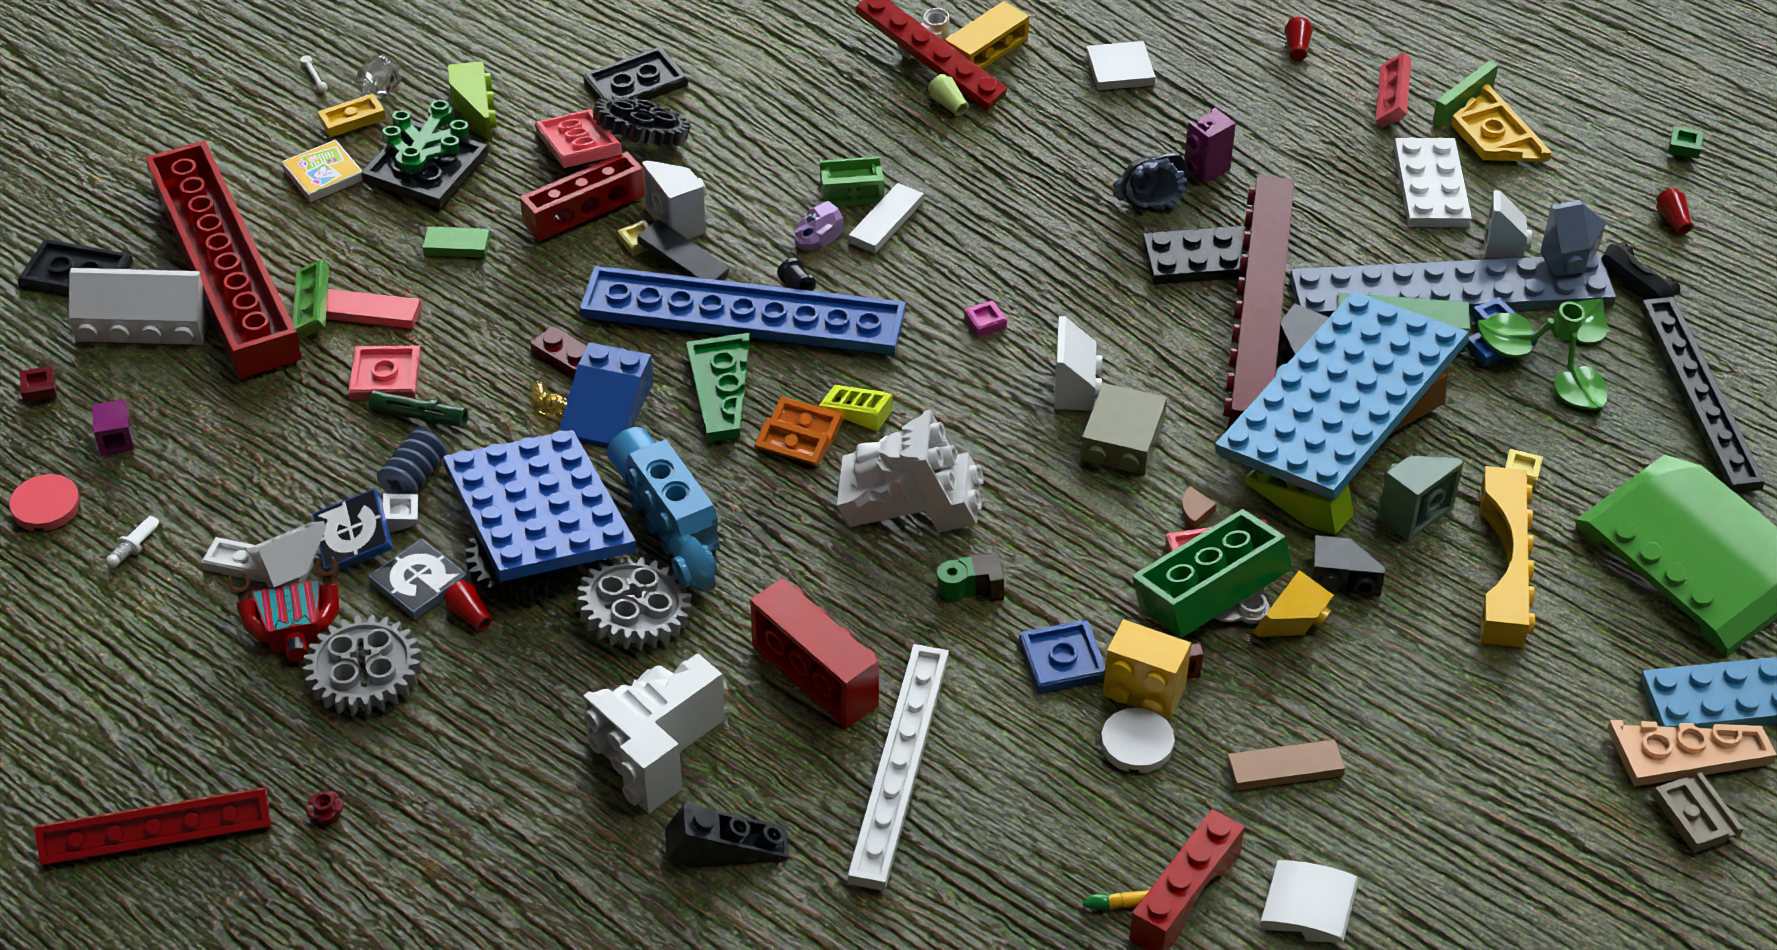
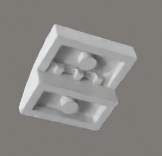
M1278 860L1261 919L1264 929L1271 931H1300L1303 933L1306 941L1343 942L1359 882L1357 876L1318 864Z

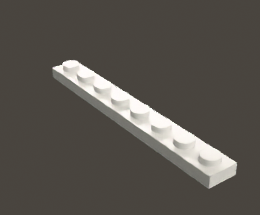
M913 645L849 869L848 884L882 891L886 890L947 667L949 650Z

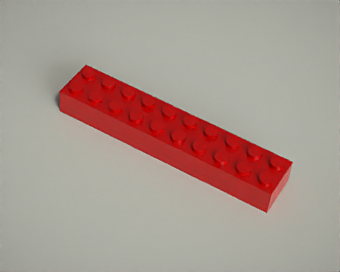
M203 140L145 157L152 186L191 271H200L209 313L239 379L302 360L294 325L206 141Z

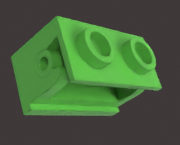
M880 156L820 161V187L823 202L829 201L836 207L878 204L884 198V176Z

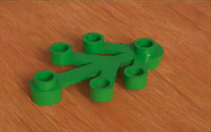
M435 100L431 103V106L428 108V120L420 132L411 123L410 113L404 110L394 112L392 114L393 126H387L382 130L383 142L390 144L397 152L396 163L399 165L400 170L405 173L422 171L427 159L444 154L457 153L459 151L458 138H465L469 134L466 121H452V108L445 100ZM450 124V129L435 133L438 126ZM401 131L413 143L411 146H408L401 140ZM441 143V145L425 149L427 146Z

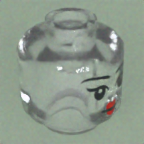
M374 55L358 70L357 85L366 96L374 94L377 98H386L401 82L400 66L390 56Z

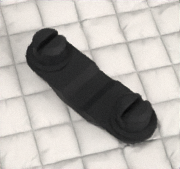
M1626 243L1609 245L1602 256L1604 266L1647 299L1675 297V295L1680 293L1679 282L1674 281L1675 279L1672 277L1664 279L1652 269L1642 266L1638 263L1637 258L1634 257L1632 247H1628Z

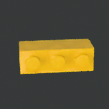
M1003 1L954 34H951L945 39V42L981 69H984L1028 39L1029 15Z

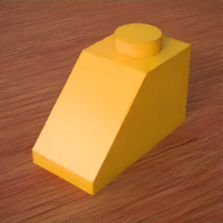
M1299 570L1253 633L1258 637L1305 635L1312 624L1319 628L1329 615L1331 610L1326 605L1334 595Z

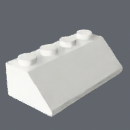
M71 268L69 277V321L75 341L203 345L211 317L200 271Z

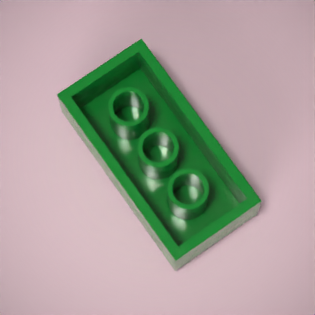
M1241 509L1133 574L1132 579L1139 608L1182 638L1293 569L1286 536L1244 509Z

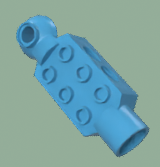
M641 427L623 430L610 442L607 448V457L630 488L629 498L633 508L637 512L641 511L643 513L649 531L652 534L657 533L666 555L674 557L671 559V564L682 587L691 585L700 590H713L715 588L717 565L712 553L720 548L717 533L718 517L714 504L666 439L655 443L649 433Z

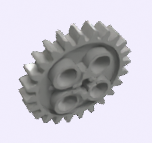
M626 556L625 563L620 564L617 559L612 558L610 567L600 562L598 571L590 568L588 577H582L581 586L578 587L576 611L580 612V622H587L586 630L594 631L598 629L597 639L600 640L608 636L610 637L611 646L619 640L623 641L624 649H628L630 643H636L637 648L642 650L643 644L646 642L653 648H656L658 639L668 644L670 635L678 637L680 629L686 628L687 620L690 618L691 594L687 593V587H682L679 584L675 575L669 576L670 567L667 566L661 570L657 569L658 561L645 565L644 557H640L637 563H632L630 557Z
M357 615L354 624H349L345 619H342V628L337 629L329 625L330 635L317 634L319 644H309L310 654L304 655L306 666L303 667L308 690L313 691L316 701L323 700L324 708L327 709L335 704L338 714L344 711L346 707H349L352 716H355L359 708H364L365 713L370 715L372 706L376 705L381 711H385L384 702L390 701L395 705L399 704L397 695L409 696L408 685L417 686L416 675L422 674L420 664L422 663V656L417 638L412 639L410 629L403 631L401 622L390 626L389 617L383 618L380 623H376L374 615H371L367 622H362L361 617ZM360 642H363L366 656L367 687H362L361 665L358 653V644Z

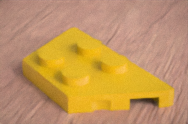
M1489 84L1482 87L1481 94L1477 98L1472 97L1466 102L1464 108H1460L1452 116L1451 125L1482 160L1547 162L1550 160L1551 151Z

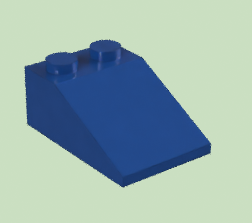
M589 342L578 363L559 431L573 430L580 442L608 448L610 442L617 434L632 428L653 384L651 354Z

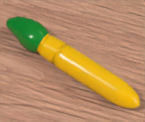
M1149 890L1110 895L1097 893L1087 897L1083 902V906L1099 911H1105L1109 908L1137 907Z

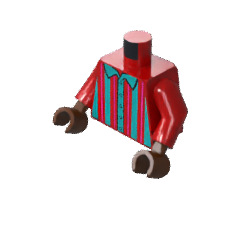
M332 557L333 568L328 572L322 571L321 558H318L315 567L323 577V584H320V579L252 591V598H249L248 595L250 588L249 576L242 572L246 585L242 588L234 587L230 576L228 587L230 592L238 597L239 602H236L245 631L258 642L268 643L271 652L274 654L286 652V657L290 661L299 662L304 660V655H308L307 648H309V644H319L317 634H323V632L328 631V626L333 624L339 614L338 583H334V577L337 576L340 568L334 557Z

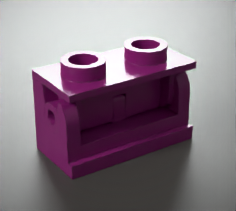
M1217 108L1211 109L1209 114L1201 117L1197 125L1192 121L1188 122L1184 161L1186 162L1188 173L1203 184L1229 171L1231 168L1236 123Z

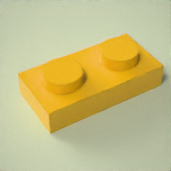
M374 94L317 111L319 121L329 137L341 135L386 119L385 111Z

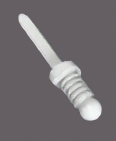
M149 516L128 537L121 536L116 542L118 547L106 558L107 566L115 568L130 554L138 555L142 550L140 543L156 529L159 520Z

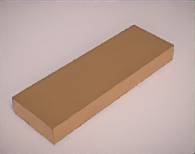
M1335 739L1230 753L1227 757V764L1236 791L1344 776L1345 766Z

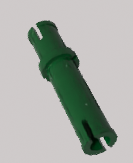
M377 390L372 391L369 398V409L371 411L425 420L428 425L436 426L440 423L464 429L468 422L469 411L467 408L445 405L437 399L425 401L383 393Z

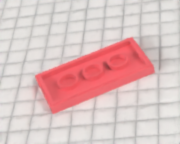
M591 109L535 123L536 133L563 168L623 154L621 144L609 130H603V126L597 125L596 121L593 120V111Z

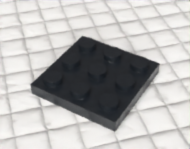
M411 120L413 126L420 132L424 124ZM437 129V130L435 131V133L440 132V131H443V130ZM401 131V140L408 146H411L413 143ZM458 138L459 151L457 153L444 154L427 159L422 171L405 173L400 170L399 165L396 163L397 152L390 144H387L361 172L362 181L441 208L488 155V147L486 144L468 138ZM441 143L427 146L425 149L441 145Z

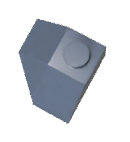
M1581 200L1551 205L1540 254L1555 277L1585 272L1600 247L1606 221L1599 214L1592 212Z

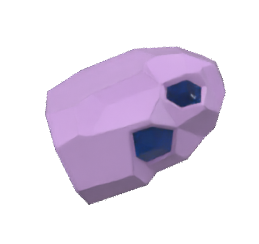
M829 201L809 209L807 215L799 221L794 231L796 246L803 251H814L824 248L835 241L843 232V217L839 209Z

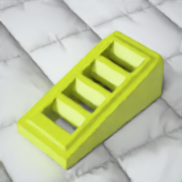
M834 385L819 407L842 413L843 419L878 431L892 412L893 396L881 391ZM837 397H840L841 400L838 403L834 402Z

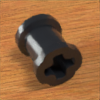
M789 258L778 267V278L782 282L787 283L789 288L813 291L816 287L815 278L804 271V265L800 259Z

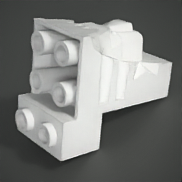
M926 410L921 416L905 424L902 427V431L885 436L879 442L858 444L854 453L843 455L837 507L849 527L922 511L927 512L938 533L977 524L978 510L982 507L979 488L984 481L983 472L979 464L975 465L969 452L957 453L955 446L950 445L946 438L943 424L937 422L931 410Z
M698 653L689 660L683 661L674 673L658 665L652 669H647L638 680H634L632 686L621 685L613 692L610 689H603L597 692H587L583 695L588 744L596 753L604 754L610 760L613 768L620 775H623L624 787L622 790L627 800L633 805L638 804L648 814L683 789L679 752L725 720L722 673Z

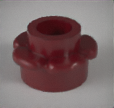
M321 791L313 794L308 799L309 806L306 807V813L316 824L328 826L340 818L344 807L343 801L339 799V795L334 791Z

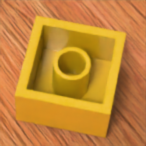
M1123 619L1107 649L1103 696L1111 698L1118 703H1125L1136 708L1154 711L1164 718L1171 719L1186 689L1191 642Z

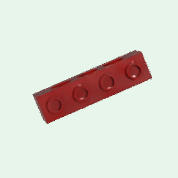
M626 151L621 155L607 159L519 196L523 225L537 241H541L645 196L643 170L641 165Z

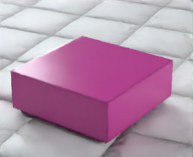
M993 300L964 309V318L977 337L1007 328V319Z

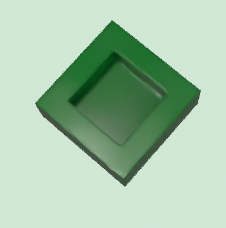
M1673 126L1668 153L1680 157L1698 159L1704 131Z

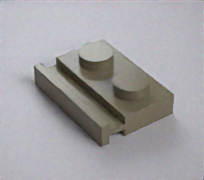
M1702 772L1697 773L1694 778L1688 779V777L1658 786L1654 790L1652 797L1693 853L1725 843L1731 837L1735 839L1740 838L1744 828Z

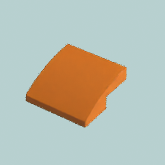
M781 396L772 417L766 418L754 446L763 451L817 466L835 439L843 422L842 413Z

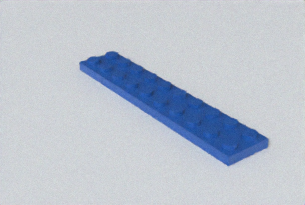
M594 266L580 306L581 318L722 335L750 333V338L891 355L896 354L906 311V302L602 266Z

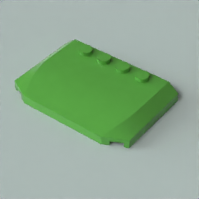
M1664 454L1576 519L1575 527L1599 548L1604 544L1699 624L1701 626V636L1726 657L1777 619V526L1702 465Z

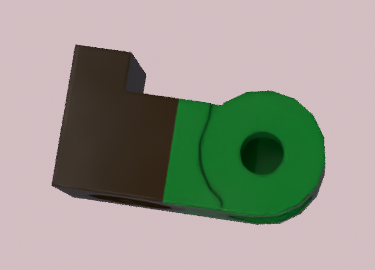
M998 553L957 558L956 560L943 562L937 569L939 596L949 602L960 601L965 596L989 594L990 601L1004 600V576Z

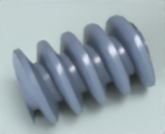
M421 427L414 428V431L407 436L406 440L399 446V449L392 454V458L378 471L377 480L379 485L388 494H416L418 486H422L426 482V477L433 473V468L439 466L440 459H443V456H447L446 446L431 431Z

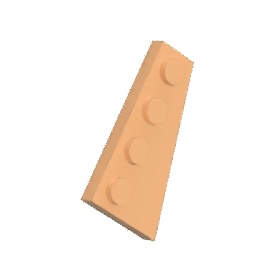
M1610 720L1607 727L1634 787L1678 780L1685 777H1695L1700 772L1703 775L1774 764L1777 756L1762 726L1714 724L1713 728L1709 729L1698 728L1694 726V723H1679L1678 727H1659L1657 722L1641 721L1640 726L1624 725L1623 720Z

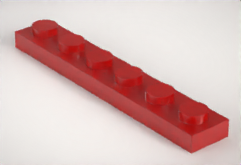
M862 0L856 5L855 13L938 75L945 74L947 77H952L959 90L986 111L1006 96V86L890 0Z
M266 787L36 825L34 832L39 863L43 865L271 826L272 822Z

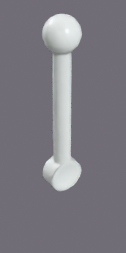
M310 56L301 57V66L308 69L317 84L316 90L319 93H325L328 86L320 80L314 70L312 58Z

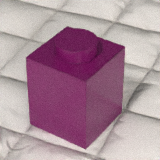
M126 399L93 404V427L100 455L135 450L132 420Z

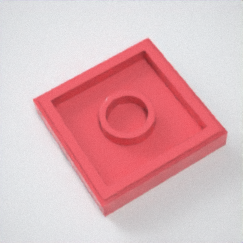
M420 345L355 346L348 391L350 400H369L374 390L416 399L421 360Z

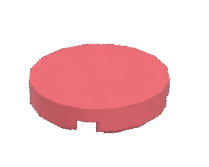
M55 474L39 475L24 481L14 490L10 497V511L17 525L30 531H35L34 528H43L44 531H50L66 525L76 516L79 510L80 494L74 482L65 476Z

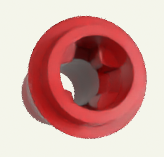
M1304 17L1291 18L1284 28L1290 57L1294 60H1303L1307 57V50L1313 32L1312 25Z
M1670 188L1660 193L1656 198V209L1674 228L1678 235L1690 232L1694 224L1691 221L1685 194L1677 188Z
M461 580L452 584L446 590L443 596L446 608L470 624L477 632L483 631L492 623L493 617L487 611L473 584H467L466 581Z

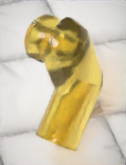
M535 381L530 385L534 406L538 412L548 415L564 414L567 398L561 397L557 393H549L543 381Z

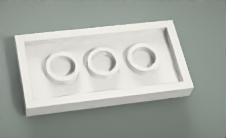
M1395 138L1394 153L1408 227H1470L1472 217L1455 138Z

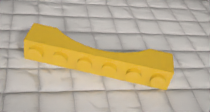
M1485 466L1480 487V514L1491 524L1500 537L1506 551L1508 570L1498 584L1485 595L1480 616V643L1523 648L1527 634H1533L1535 613H1529V607H1533L1535 594L1534 587L1529 586V581H1532L1534 561L1528 560V555L1532 554L1534 541L1533 535L1528 534V530H1531L1533 510L1527 509V505L1531 504L1532 485L1527 484V470Z

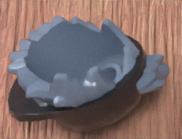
M1176 153L1158 157L1139 158L1129 164L1122 177L1113 183L1115 188L1113 196L1119 201L1126 199L1131 204L1140 208L1151 207L1154 210H1164L1166 207L1173 208L1184 197L1182 193L1186 192L1185 187L1188 181L1186 162L1181 155Z

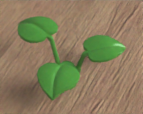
M1602 298L1562 303L1554 319L1549 318L1547 323L1535 334H1532L1533 329L1528 320L1514 313H1499L1487 319L1478 320L1477 327L1479 333L1487 345L1494 351L1508 357L1528 355L1532 350L1531 341H1537L1550 328L1553 329L1554 335L1557 338L1570 340L1567 362L1568 371L1559 372L1554 379L1553 386L1557 396L1563 402L1577 408L1598 410L1605 406L1607 387L1602 376L1589 366H1581L1577 369L1574 367L1576 341L1585 345L1597 344L1607 334L1608 324Z

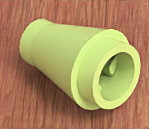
M940 74L930 82L928 91L930 92L931 99L950 110L955 116H961L968 110L969 104L964 99L952 77Z

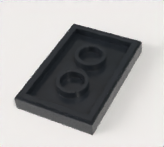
M661 46L583 74L584 83L597 99H603L604 97L612 98V96L622 99V96H625L630 100L637 98L638 100L648 101L688 86V77Z
M44 239L17 281L19 288L69 297L71 268L129 269L133 263V258L130 253Z

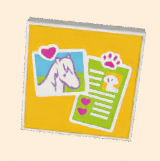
M336 139L281 161L284 172L309 202L316 201L362 181L361 168Z

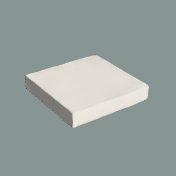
M1144 41L1087 46L1086 54L1097 90L1155 85V74Z

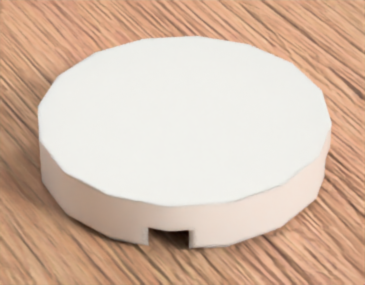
M1127 708L1114 713L1105 722L1101 732L1102 752L1107 760L1120 770L1129 772V769L1139 770V773H1149L1160 769L1170 760L1175 742L1173 729L1168 721L1158 713L1143 708Z

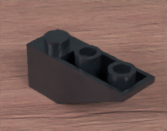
M684 803L665 828L666 860L697 867H713L787 861L789 858L787 828L781 825Z

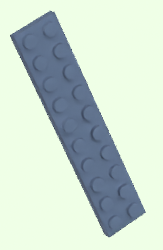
M1600 254L1594 255L1585 272L1560 277L1554 276L1543 257L1291 269L1290 274L1296 304L1326 317H1330L1337 309L1339 292L1351 293L1352 291L1366 295L1469 302V313L1473 312V307L1498 297L1513 311L1559 309L1560 305L1564 302H1579L1601 298L1603 299L1604 307L1614 306L1616 298Z

